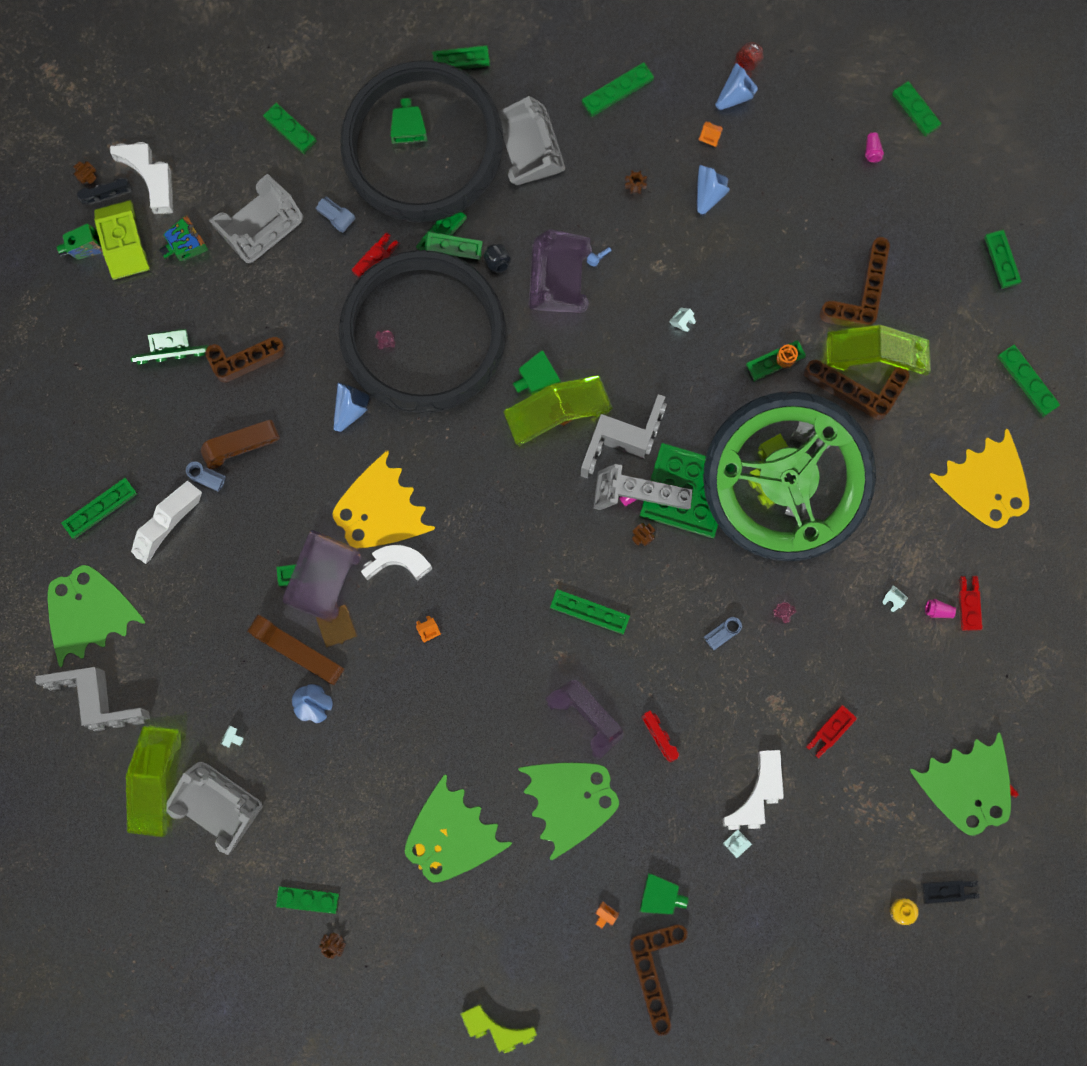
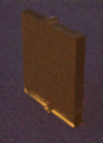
M346 604L334 609L329 608L328 611L315 615L326 648L338 643L343 644L344 641L357 637Z

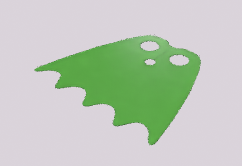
M87 565L74 569L69 577H58L49 584V621L54 649L60 667L63 666L64 658L68 653H73L83 658L85 648L89 643H96L101 647H105L106 636L110 632L126 636L127 623L134 620L145 623L142 616L123 594L99 572ZM80 573H87L90 579L87 584L81 585L78 583L77 577ZM59 584L67 586L68 591L66 595L58 596L55 589ZM80 593L82 595V599L76 600V594Z
M997 733L996 741L992 746H986L976 739L970 754L965 755L953 749L951 760L948 763H941L931 758L927 773H920L910 769L914 778L935 805L964 833L972 836L982 833L989 825L999 826L1009 820L1011 812L1010 780L1005 749L1000 733ZM976 800H980L982 802V805L980 807H977L975 805ZM991 807H1001L1003 811L1000 818L991 817ZM971 815L979 819V825L975 828H970L966 823V819Z
M555 763L527 766L518 769L531 777V783L524 790V793L538 799V806L533 811L532 816L542 818L546 822V828L540 835V839L552 841L555 845L550 860L557 858L591 835L615 813L619 806L617 794L611 790L609 785L611 781L609 772L602 765L591 763ZM594 772H599L603 776V781L599 785L591 782L590 778ZM585 792H590L591 797L589 799L584 797ZM602 796L610 797L612 801L611 806L602 808L599 805V799Z
M447 775L442 777L422 808L405 846L406 857L412 863L419 864L422 867L423 875L431 882L445 881L471 870L512 844V842L503 843L496 840L497 824L484 825L480 822V806L474 808L465 807L463 803L464 789L453 792L447 789ZM446 829V830H447V836H446L443 832H441L440 830ZM422 844L425 847V853L419 857L415 856L412 851L414 845ZM440 845L442 850L436 852L435 846ZM433 862H439L442 865V872L438 875H434L430 871V865Z

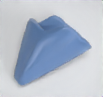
M736 63L716 102V107L719 110L753 99L754 94L758 90L757 85L739 64Z
M699 165L697 212L706 214L729 192L730 188L727 187L728 178L726 176L720 175L714 169Z
M337 383L334 415L335 431L342 432L367 411L369 401L367 393L347 384Z
M316 684L300 687L292 697L294 713L301 721L311 720L314 723H320L327 718L325 711L331 710L333 706L332 698L324 693L321 686Z

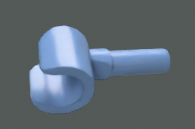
M608 247L598 255L590 253L586 262L591 266H596L600 259L611 251V248Z

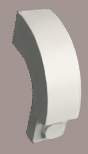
M390 545L374 551L372 555L376 560L374 562L372 560L367 562L362 567L361 573L369 580L386 566L401 565L407 568L418 581L432 570V566L416 550L401 545Z

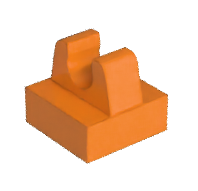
M705 122L699 140L716 147L723 128L711 122Z
M430 616L426 617L428 621L423 623L420 621L416 622V628L423 643L441 635L434 618Z
M602 902L595 913L600 916L596 925L600 928H603L607 922L613 925L619 913Z

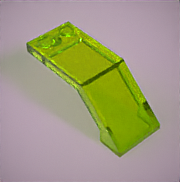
M883 325L827 333L828 366L845 370L852 365L883 362L926 376L931 372L930 343L928 339Z
M594 376L552 384L503 412L514 440L520 446L564 421L588 416L598 418L601 414L611 411L613 407L600 377Z
M153 726L142 727L126 773L127 833L157 837L167 835L166 779L175 752L181 749L180 729Z

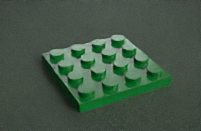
M662 443L650 481L693 490L690 509H681L644 501L640 517L714 539L718 524L707 504L703 483L706 456ZM730 463L725 469L728 472H733L736 465Z

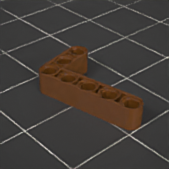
M876 238L870 247L860 305L827 301L823 304L820 311L822 321L861 330H868L874 325L878 315L890 243L886 238ZM875 246H882L884 250L879 251ZM872 263L879 264L881 268H874ZM869 281H875L877 286H871ZM866 299H872L874 304H868ZM825 309H831L834 314H827ZM844 313H850L852 315V318H846L844 316ZM863 316H868L871 322H865Z
M811 360L804 370V375L809 381L876 420L886 417L910 377L906 368H896L879 395L819 360ZM810 367H815V368H817L818 373H817V374H814V373L810 372V369H809V368H810ZM895 375H901L903 377V381H898L895 378ZM826 377H832L835 383H828ZM843 387H849L851 393H845ZM886 390L892 391L894 397L887 396ZM859 397H866L868 403H862ZM876 406H882L884 413L878 412Z
M259 614L247 630L248 633L333 686H335L345 670L335 662L280 630L272 622Z
M679 924L636 935L631 938L629 943L652 1028L656 1034L661 1036L670 1032L671 1022L651 952L684 942L687 939V930ZM676 928H680L683 931L682 938L678 940L672 936V932ZM658 933L662 934L664 937L663 943L655 945L653 936ZM642 939L644 941V948L639 951L635 950L633 947L634 941ZM647 959L650 962V967L643 971L639 968V962ZM652 979L655 981V988L650 991L646 990L645 982ZM655 999L661 1002V1008L657 1011L650 1008L651 1002ZM659 1020H665L667 1023V1027L663 1031L656 1029V1023Z

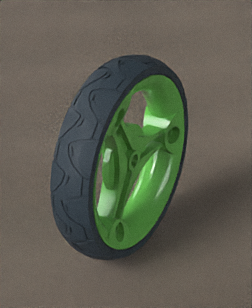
M796 391L777 392L746 403L732 413L718 429L710 443L705 458L703 472L704 492L715 521L736 544L755 555L778 561L806 560L825 554L838 547L862 523L870 508L875 491V458L865 432L858 422L842 407L815 394ZM781 421H800L813 425L815 432L799 448L786 447L778 449L771 453L765 461H746L740 459L738 453L743 444L755 432L767 425ZM826 427L833 428V433L829 436L823 435V430ZM819 437L823 443L810 456L806 451ZM829 445L838 446L843 455L847 479L841 501L829 517L823 521L813 517L810 498L815 493L819 484V470L816 463L824 450ZM730 463L736 465V470L733 472H728L725 469ZM742 466L761 469L760 476L741 473ZM787 473L795 475L792 476L793 479L791 481H789L787 478L784 479V477H787ZM738 479L750 480L761 484L763 492L771 501L782 506H789L798 523L793 531H774L752 520L742 509L736 498L733 485ZM805 503L810 518L801 521L795 506ZM813 527L815 531L811 535H806L804 533L805 529Z

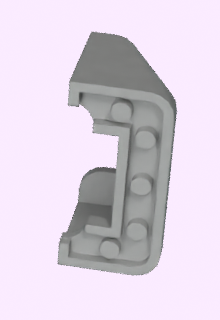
M528 96L498 111L503 127V137L513 165L508 173L509 180L512 183L520 185L555 175L565 170L564 161L548 112L541 102Z
M268 174L257 182L256 191L259 196L230 218V216L222 212L209 220L218 233L246 263H251L296 228L303 218L291 195Z
M198 762L184 772L163 810L174 819L188 816L217 837L215 841L217 849L229 855L257 817L263 805L256 797L210 765Z

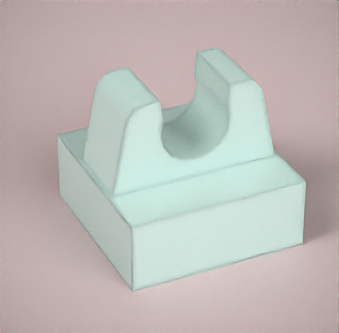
M680 308L669 322L674 327L688 332L689 328L686 326V323L689 321L690 324H695L696 321L691 309Z
M893 585L885 595L882 603L885 605L888 601H892L894 606L891 608V611L894 612L906 603L908 597Z
M228 726L220 744L229 747L231 742L240 746L243 738L235 735L236 728Z
M736 830L723 842L736 858L752 845L739 830Z

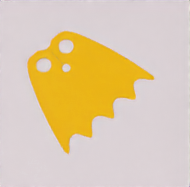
M1008 429L1005 430L1004 440L1000 443L986 438L985 449L982 453H976L967 449L966 461L963 464L947 461L946 475L938 476L930 473L932 479L960 506L992 528L1004 526L1010 517L1020 516L1029 509V494L1023 468ZM1000 494L1001 500H996L995 495ZM1018 497L1021 499L1022 506L1019 509L1011 507L1010 500L1012 498ZM993 509L1001 511L1002 518L999 521H993L990 518V512Z
M389 451L382 454L358 477L333 510V519L338 526L343 527L345 530V539L351 547L368 548L390 544L435 529L434 526H427L421 522V516L426 508L414 506L410 503V496L414 488L399 485L398 479L402 469L387 467L386 459ZM343 509L352 511L350 520L344 521L341 519L340 512ZM363 514H366L368 516V519L366 521H363L361 519V516ZM355 529L364 531V538L362 540L356 541L353 539L352 533Z

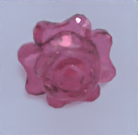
M390 331L376 332L375 337L379 341L377 345L379 349L395 347V337Z
M784 602L778 604L777 609L773 610L775 617L782 618L783 623H789L790 616L796 613L795 606Z

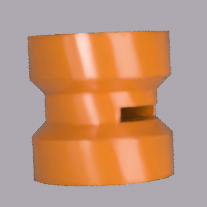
M788 344L782 346L776 358L778 365L783 368L793 366L798 357L797 349Z

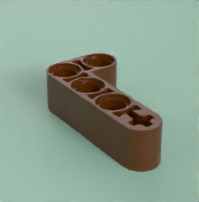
M271 337L228 358L219 345L213 344L207 347L206 357L218 380L226 383L283 357L286 350L280 338ZM277 345L278 350H274L273 346ZM220 352L218 358H211L213 353ZM256 353H263L260 359H254ZM239 361H245L244 366L237 367ZM228 369L225 375H219L220 370Z
M267 420L206 441L202 445L201 454L208 469H215L223 465L225 459L278 441L280 436L273 420Z

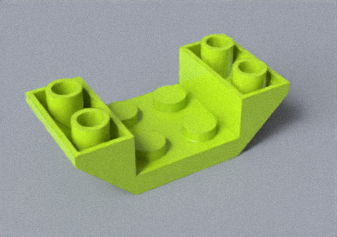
M131 200L95 210V224L99 240L113 280L150 270L146 253L141 245L135 222L136 215Z

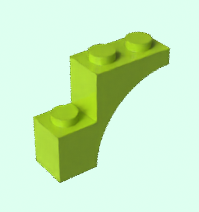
M778 434L760 444L758 455L762 461H765L771 453L778 449L786 448L788 445L782 435ZM756 468L749 474L760 476L761 469ZM748 480L751 488L757 490L759 494L757 497L762 505H766L767 509L775 505L765 495L761 484Z
M481 1004L461 1013L470 1037L475 1035L477 1039L486 1035V1030L490 1029L499 1052L504 1051V1053H508L516 1049L515 1045L522 1042L525 1045L534 1041V1036L537 1035L534 1026L525 1029H510L497 1024L488 1017Z

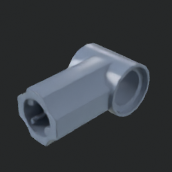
M328 197L322 198L316 207V210L330 220L331 224L342 233L356 219L349 210L339 207Z
M191 462L186 467V473L192 482H198L217 492L223 487L226 476L202 466L199 462ZM198 468L201 470L199 475H191L193 469Z
M730 617L705 635L704 639L714 651L741 631L742 623L738 618ZM728 622H735L738 625L737 631H729L727 628Z

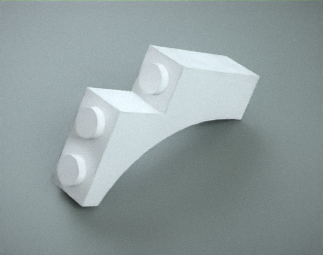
M137 142L133 145L120 143L116 146H110V153L115 161L132 167L146 181L150 194V208L153 213H173L172 178L168 163L156 162L152 164V150L148 143Z
M186 481L156 506L153 518L137 530L131 551L134 556L145 564L149 562L173 527L199 503L202 492L189 481Z
M780 750L758 752L756 784L747 801L737 811L723 818V826H728V830L740 829V825H748V829L760 828V824H765L764 800H766V804L778 803V799H783Z

